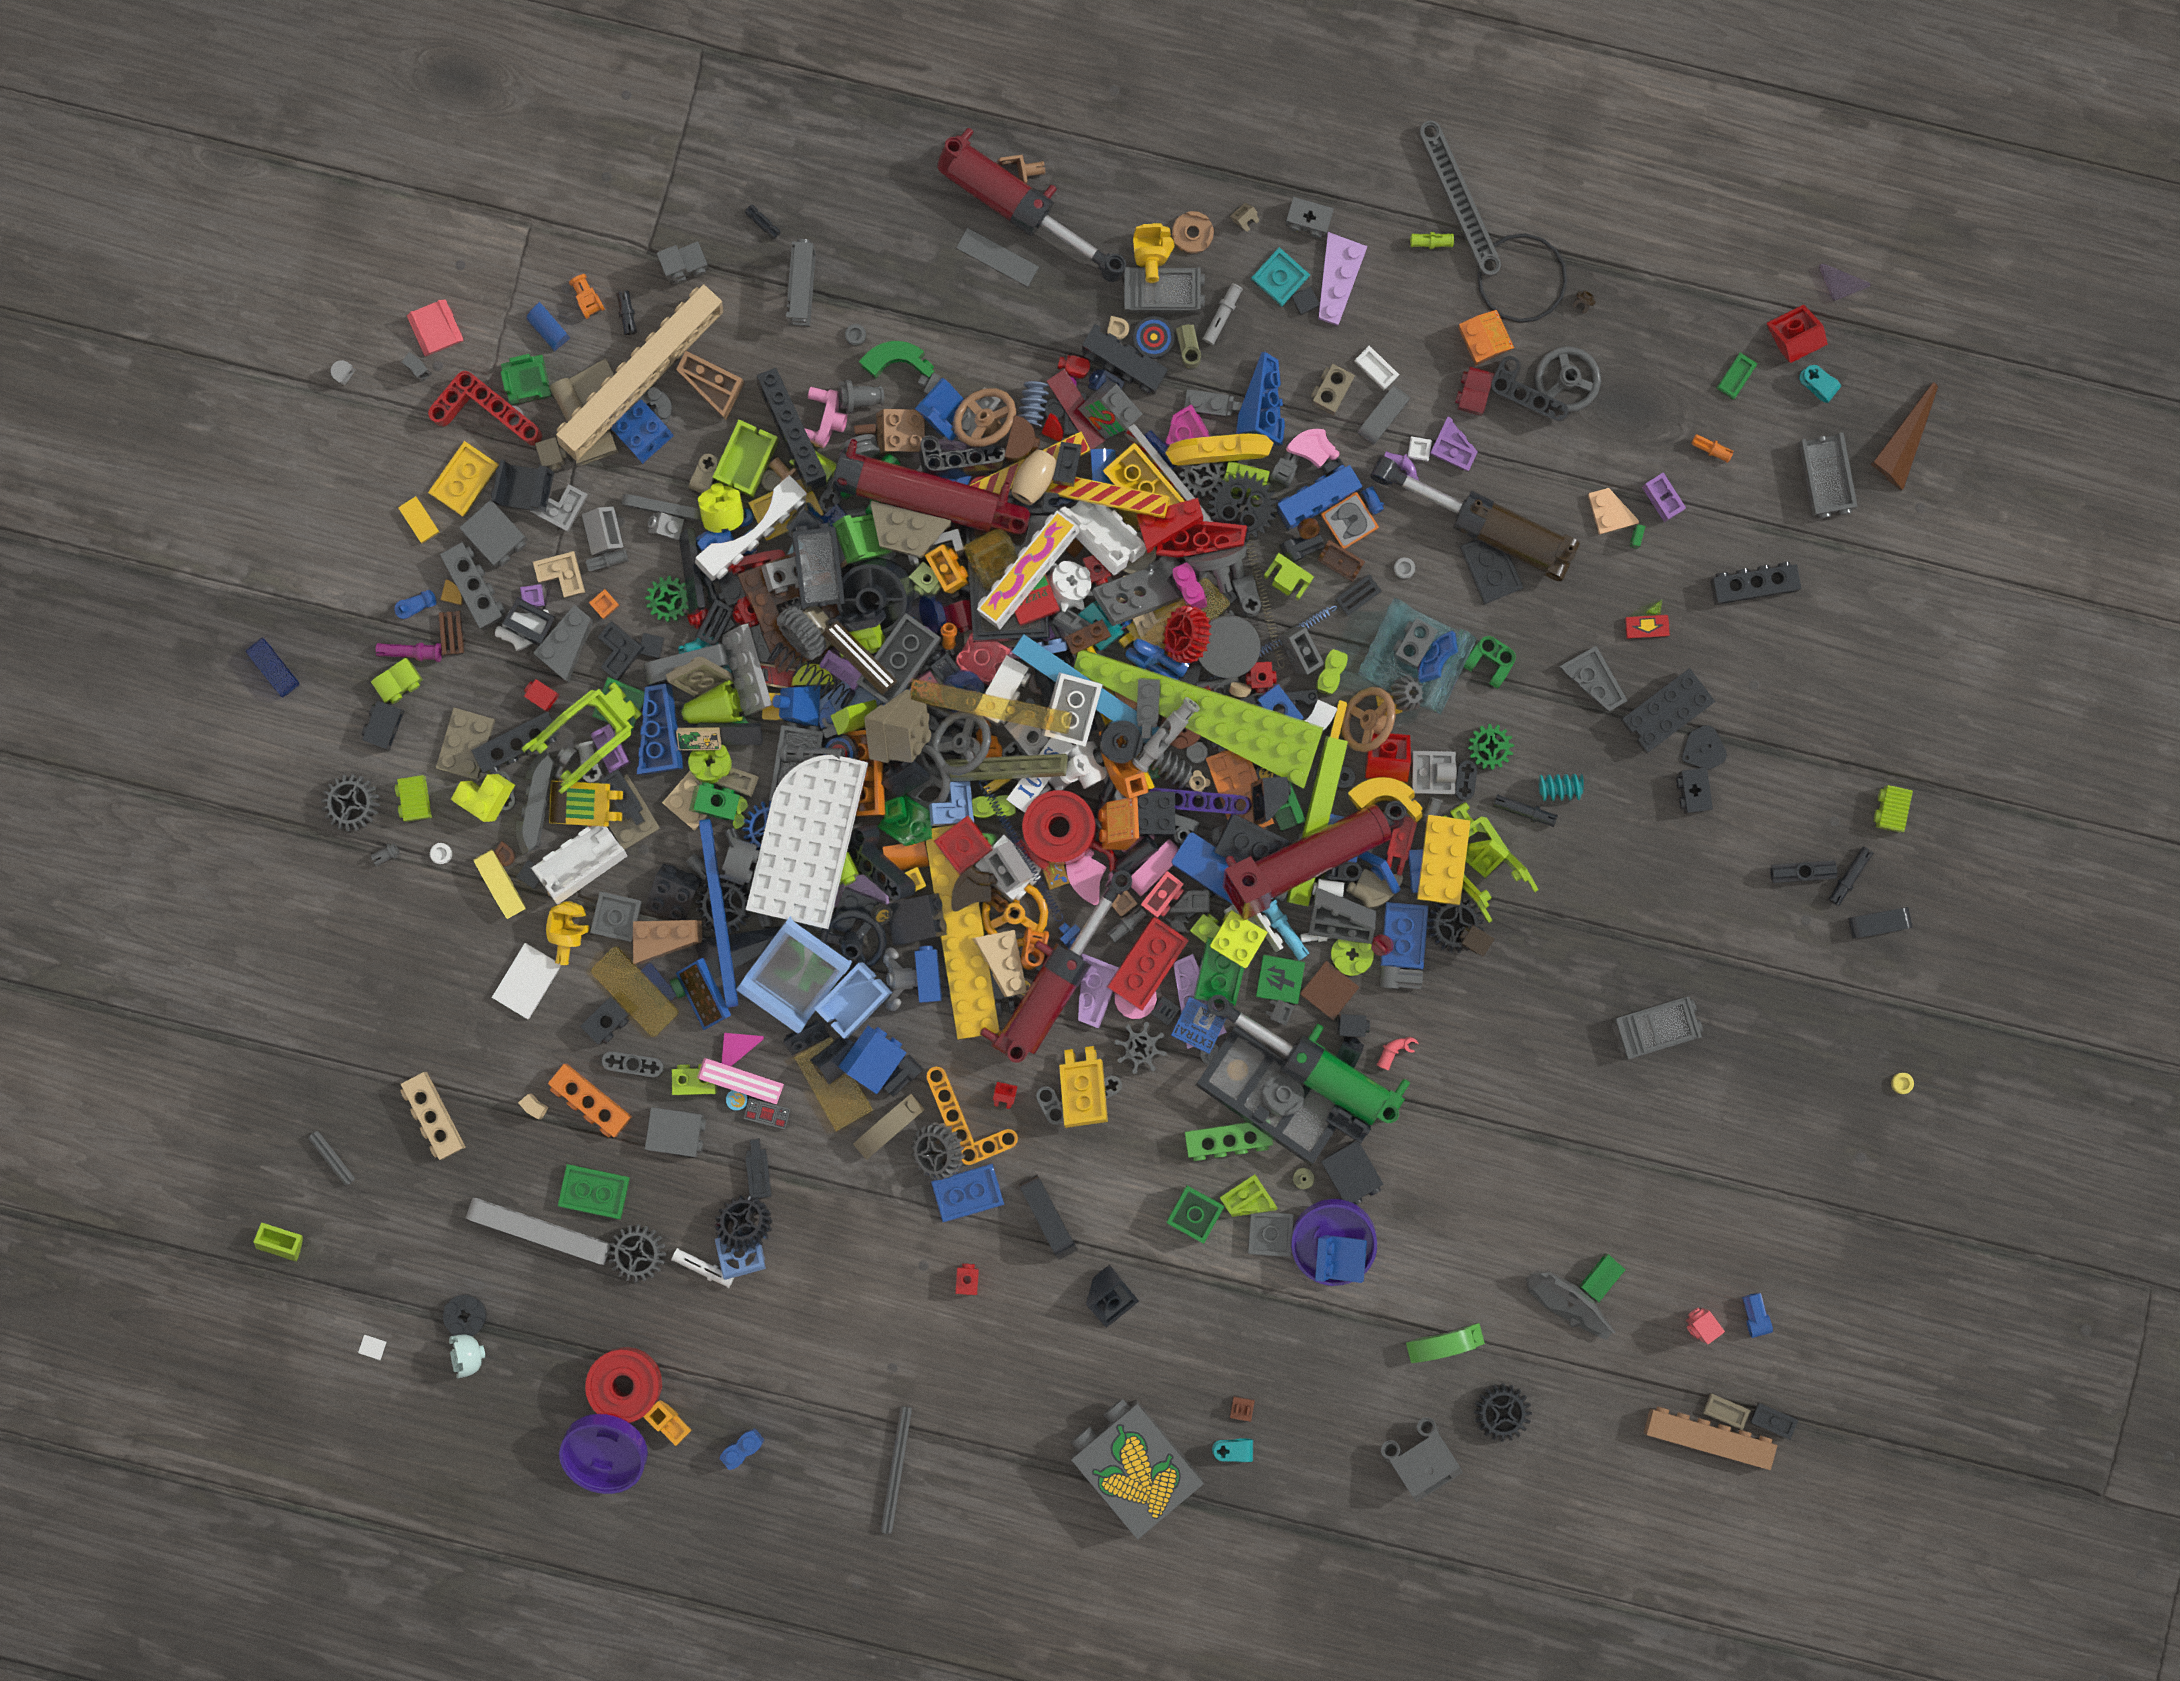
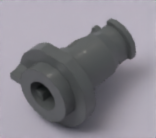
M844 380L838 383L839 405L841 409L844 408L846 414H852L854 407L872 406L875 404L884 405V389L881 386H853L851 380Z

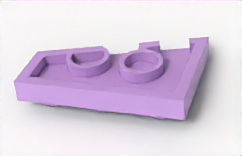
M1082 953L1083 960L1089 963L1091 967L1081 981L1078 1020L1099 1028L1113 994V991L1108 989L1107 985L1118 970V967Z

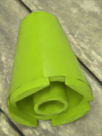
M730 680L725 681L685 703L682 709L683 719L688 721L689 724L741 721L743 716L739 717V712L743 710L740 706L738 690L736 688L732 689L730 685L734 683Z

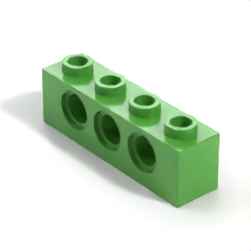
M1248 1122L1184 1132L1188 1157H1193V1161L1206 1159L1205 1155L1214 1154V1158L1227 1156L1226 1152L1235 1151V1155L1248 1153L1247 1149L1256 1148V1152L1269 1150V1146L1273 1145L1270 1137ZM1252 1131L1255 1133L1256 1139L1253 1143L1245 1142L1244 1135L1246 1132ZM1228 1134L1233 1135L1235 1138L1234 1144L1230 1147L1223 1144V1138ZM1207 1137L1212 1138L1214 1141V1146L1209 1150L1202 1147V1141Z

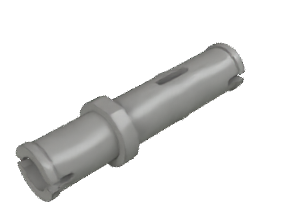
M1231 283L1224 299L1220 300V306L1202 340L1211 345L1215 344L1231 311L1235 310V303L1243 288Z

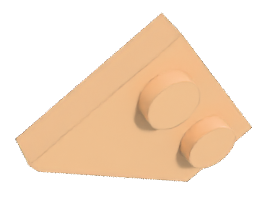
M1610 488L1588 494L1599 535L1639 524V520Z

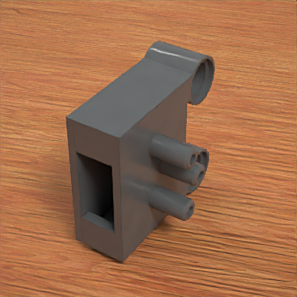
M1429 1417L1422 1418L1418 1422L1417 1430L1424 1441L1403 1454L1398 1443L1393 1440L1384 1442L1381 1447L1384 1459L1393 1465L1415 1502L1423 1499L1463 1473L1439 1435V1429L1435 1421ZM1426 1426H1433V1430L1430 1433H1423V1429ZM1390 1449H1397L1394 1456H1387V1452Z

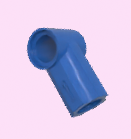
M1761 1293L1742 1297L1748 1318L1746 1320L1751 1338L1773 1333L1772 1323L1769 1315L1766 1314Z

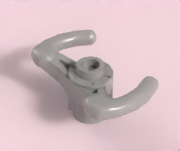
M891 947L887 948L883 955V962L889 970V973L886 975V982L893 992L885 1000V1006L888 1010L895 1011L901 1005V1000L897 998L904 989H913L918 983L916 970L902 968L894 960L899 957L898 952Z

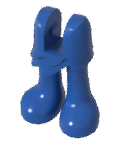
M1138 638L1133 643L1135 649L1129 648L1125 654L1127 659L1137 667L1148 669L1151 672L1176 680L1184 676L1190 664L1176 662V660L1164 654V649ZM1160 662L1161 664H1163L1164 666H1166L1168 669H1165V668H1163V667L1157 665L1156 663Z

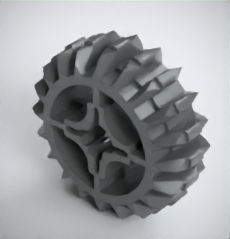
M790 606L777 617V625L779 630L782 631V635L805 658L813 660L820 656L827 648L821 631L802 610Z
M351 774L349 780L347 775H342V782L339 778H335L336 786L331 783L328 784V787L332 790L330 792L324 790L323 793L328 795V799L323 798L321 802L328 804V806L322 807V810L329 811L325 815L326 819L333 817L330 822L331 825L338 823V829L342 830L345 826L346 831L350 832L352 825L355 831H359V823L363 828H366L367 823L365 820L369 822L374 821L370 814H378L377 811L373 810V807L380 806L379 803L374 802L375 799L379 798V795H372L376 788L374 786L368 788L371 784L369 780L363 783L364 777L359 776L356 780V776ZM354 786L353 790H350L347 795L342 796L338 794L343 788ZM360 789H362L366 796V805L362 804L359 800ZM342 798L355 801V804L359 805V807L349 806L348 808L347 802L343 801ZM335 800L342 805L341 817L335 809ZM353 811H363L362 815L358 818L347 820Z
M938 1122L924 1125L912 1138L914 1143L910 1147L914 1149V1152L911 1155L916 1158L914 1163L919 1164L918 1170H924V1176L930 1175L931 1179L938 1180L950 1178L964 1164L961 1159L965 1157L962 1153L965 1147L960 1145L962 1139L956 1137L958 1132H952V1126L946 1127L945 1123L938 1124Z
M637 1224L634 1231L632 1225H629L627 1227L628 1233L621 1229L622 1237L617 1234L614 1235V1239L618 1243L610 1242V1246L614 1247L615 1250L608 1251V1254L615 1255V1258L610 1259L609 1263H617L612 1269L613 1271L621 1269L618 1274L619 1277L627 1273L626 1281H629L632 1275L634 1276V1282L639 1281V1276H641L643 1281H647L646 1274L648 1273L653 1278L655 1276L652 1271L653 1269L657 1272L661 1271L657 1263L662 1265L665 1263L664 1260L659 1259L660 1256H666V1252H660V1249L664 1248L665 1244L658 1245L657 1242L662 1237H653L656 1234V1230H652L650 1234L647 1233L649 1226H645L643 1231H641L640 1224ZM640 1236L635 1246L623 1245L627 1238ZM646 1239L653 1246L654 1256L645 1250ZM639 1247L641 1249L640 1252L644 1256H639L635 1260V1254H632L631 1250H636ZM620 1251L629 1256V1268L623 1263ZM640 1260L652 1262L645 1270H635Z

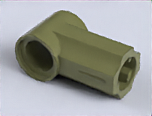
M1183 325L1176 328L1182 363L1188 369H1195L1201 362V352L1194 325ZM1190 353L1197 356V359L1193 362L1186 359V356Z

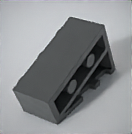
M574 605L536 649L534 654L564 680L570 682L572 672L578 662L579 655L594 621Z
M1316 887L1310 915L1309 935L1372 944L1376 911Z

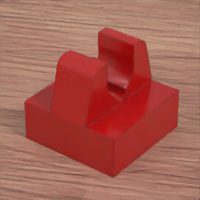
M997 1082L993 1096L994 1105L998 1106L1001 1101L1007 1103L1006 1108L1010 1109L1012 1104H1014L1018 1086Z

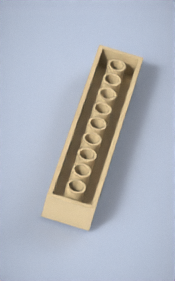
M704 284L700 288L696 287L690 293V299L686 303L681 302L676 307V313L671 318L667 317L660 324L661 328L656 333L652 332L646 338V343L641 348L637 347L631 353L632 358L627 363L622 362L617 367V373L612 378L608 377L601 384L602 388L597 393L593 392L587 398V403L582 408L578 407L571 416L573 418L568 423L563 422L558 427V433L556 434L558 444L576 461L722 315V301Z

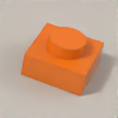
M606 589L589 602L603 619L620 606Z

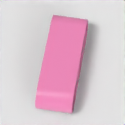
M1170 839L1131 876V887L1140 897L1173 866L1171 861L1179 848Z

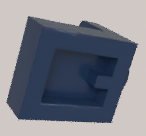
M1097 369L1089 378L1088 388L1097 391L1107 380H1110L1122 389L1125 382L1106 370Z

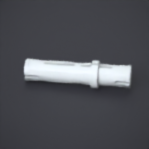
M678 1248L671 1259L707 1277V1280L716 1281L727 1288H730L734 1278L724 1280L722 1271L718 1269L717 1265L714 1264L712 1266ZM685 1259H687V1260H689V1261H691V1262H693V1263H695V1264H697V1265H700L701 1268H700V1267H697V1266H695V1265H693V1264H691V1263H689V1262H687V1261H685ZM705 1269H708V1270H710V1271H712V1272H714V1273L720 1275L721 1277H718V1276H716V1275H714V1274H712V1273L706 1271Z

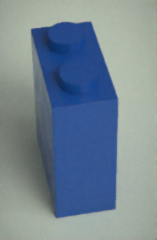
M933 946L919 947V951H915L919 1003L942 1001L938 950H933Z
M868 1025L838 1067L847 1075L878 1094L907 1052L900 1048L902 1043L893 1037L889 1040L886 1038L887 1033L882 1029L876 1027L874 1030Z

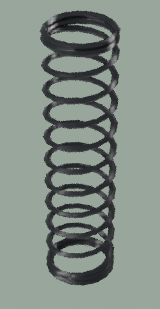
M779 642L774 647V649L768 657V661H770V663H773L777 656L785 648H787L785 655L781 663L779 664L778 668L781 667V665L788 658L789 655L794 653L792 660L788 668L786 669L785 673L788 672L789 668L793 665V663L801 657L799 665L794 674L792 675V677H794L798 670L806 662H808L806 670L803 676L800 678L799 682L803 680L804 676L810 671V669L815 667L812 677L806 686H809L814 677L822 671L821 677L817 685L815 686L814 691H816L819 684L827 676H829L828 682L824 690L822 691L821 696L824 694V692L830 686V684L836 680L835 687L830 696L828 697V700H830L834 692L841 685H843V689L841 691L839 698L836 700L835 705L839 702L840 698L850 689L848 694L843 699L840 708L844 709L849 706V704L851 703L856 694L855 690H853L852 688H847L844 691L845 684L841 683L837 686V678L833 679L830 682V674H827L823 677V669L816 672V665H812L809 668V660H806L802 663V656L800 655L795 658V651H791L789 654H787L788 646L783 647V643Z

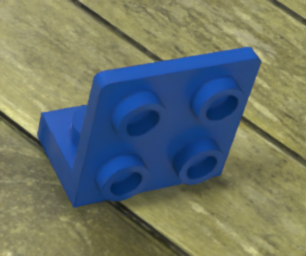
M942 378L915 409L938 434L952 442L956 434L951 430L953 428L951 422L954 419L955 411L964 399L946 379Z
M639 400L611 427L642 464L674 436L643 400Z
M1324 1235L1318 1238L1315 1281L1324 1282L1328 1279L1362 1283L1364 1281L1367 1241Z

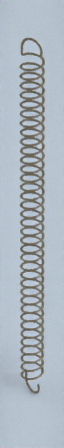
M1250 561V564H1252V565H1251V568L1255 569V568L1260 567V566L1252 567L1253 565L1258 564L1259 562H1257V563H1251L1252 561ZM1277 650V651H1275L1274 655H1278V656L1283 655V654H1276L1277 652H1280V651H1282V650Z

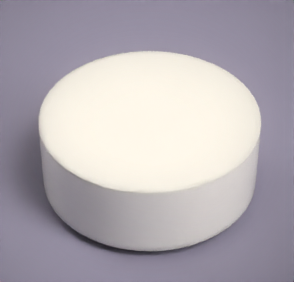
M437 843L431 848L430 857L437 864H446L452 858V850L447 844Z

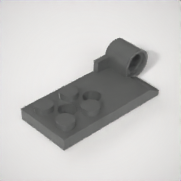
M1162 556L1159 560L1149 563L1146 569L1095 587L1092 594L1112 626L1183 600V595L1177 588L1173 576V568L1182 565L1179 557ZM1134 591H1141L1144 596H1137ZM1121 597L1125 599L1126 603H1120L1116 598Z

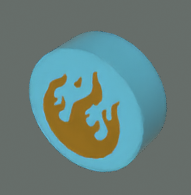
M731 1090L726 1096V1103L732 1110H741L747 1105L748 1097L746 1094Z

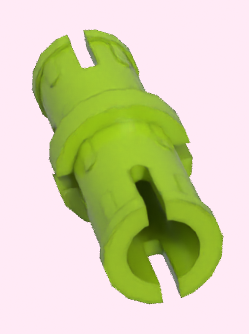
M1430 232L1429 234H1411L1410 236L1411 247H1429V249H1434L1435 247H1453L1454 245L1453 234H1435V232Z

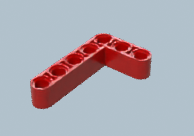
M462 371L456 375L432 404L428 412L429 418L435 424L444 427L454 419L471 398L527 444L535 445V443L542 440V432L534 423L468 371ZM471 378L470 385L463 387L464 380ZM487 391L486 398L480 400V393ZM452 395H458L456 402H449ZM498 404H503L502 411L495 412V407ZM444 411V416L441 419H436L437 413ZM514 417H519V422L516 425H511V420ZM535 430V435L532 438H527L528 431Z

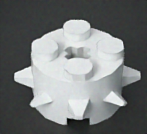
M1070 560L1063 561L1059 565L1054 563L1050 567V574L1047 576L1058 607L1063 612L1073 607L1081 611L1084 610L1083 599L1086 596H1093L1090 591L1091 579L1089 577V570Z

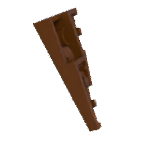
M1935 382L1928 387L1887 444L1870 464L1885 475V479L1901 491L1905 487L1938 389Z

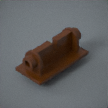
M1103 619L1064 637L1069 646L1071 654L1074 655L1103 640H1107V638L1111 637V634Z

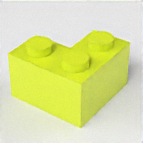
M488 774L481 787L473 781H461L451 800L483 822H491L497 819L515 785L499 774Z

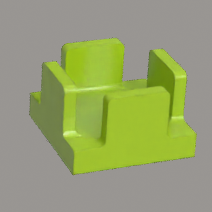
M1278 553L1263 578L1267 580L1274 568H1277L1280 571L1274 578L1272 586L1289 596L1296 585L1301 584L1303 587L1295 597L1299 601L1314 576Z

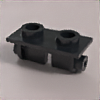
M815 1020V1022L805 1026V1030L800 1033L793 1032L786 1035L787 1037L784 1038L783 1042L792 1056L830 1037L822 1020Z
M1336 1104L1325 1120L1360 1144L1371 1130L1369 1124H1365Z

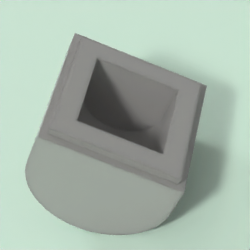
M343 360L335 362L331 367L332 377L343 386L346 385L356 371L351 364Z

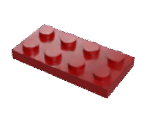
M1153 916L1108 983L1107 988L1140 1011H1143L1189 940Z

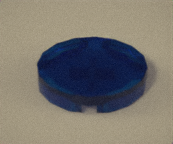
M924 595L919 602L923 626H928L936 635H941V627L946 623L942 604L939 601L936 602L935 595Z

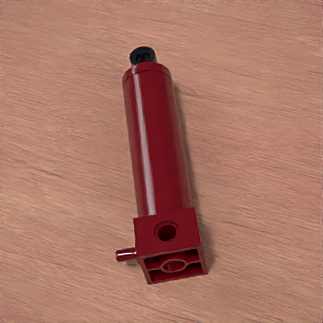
M1392 801L1381 811L1378 806L1371 804L1256 862L1250 856L1236 863L1232 856H1228L1225 861L1229 867L1224 871L1223 888L1241 918L1245 921L1269 909L1271 899L1391 839L1390 828L1397 829L1403 825L1406 807L1399 801ZM1391 813H1397L1399 817H1393Z

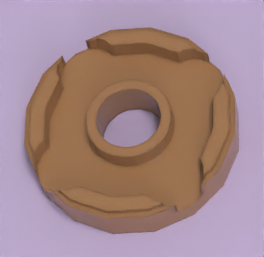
M1186 212L1179 216L1173 225L1172 238L1174 244L1187 254L1203 252L1210 246L1213 240V225L1209 218L1200 212ZM1191 227H1195L1199 231V235L1195 238L1187 235V230Z

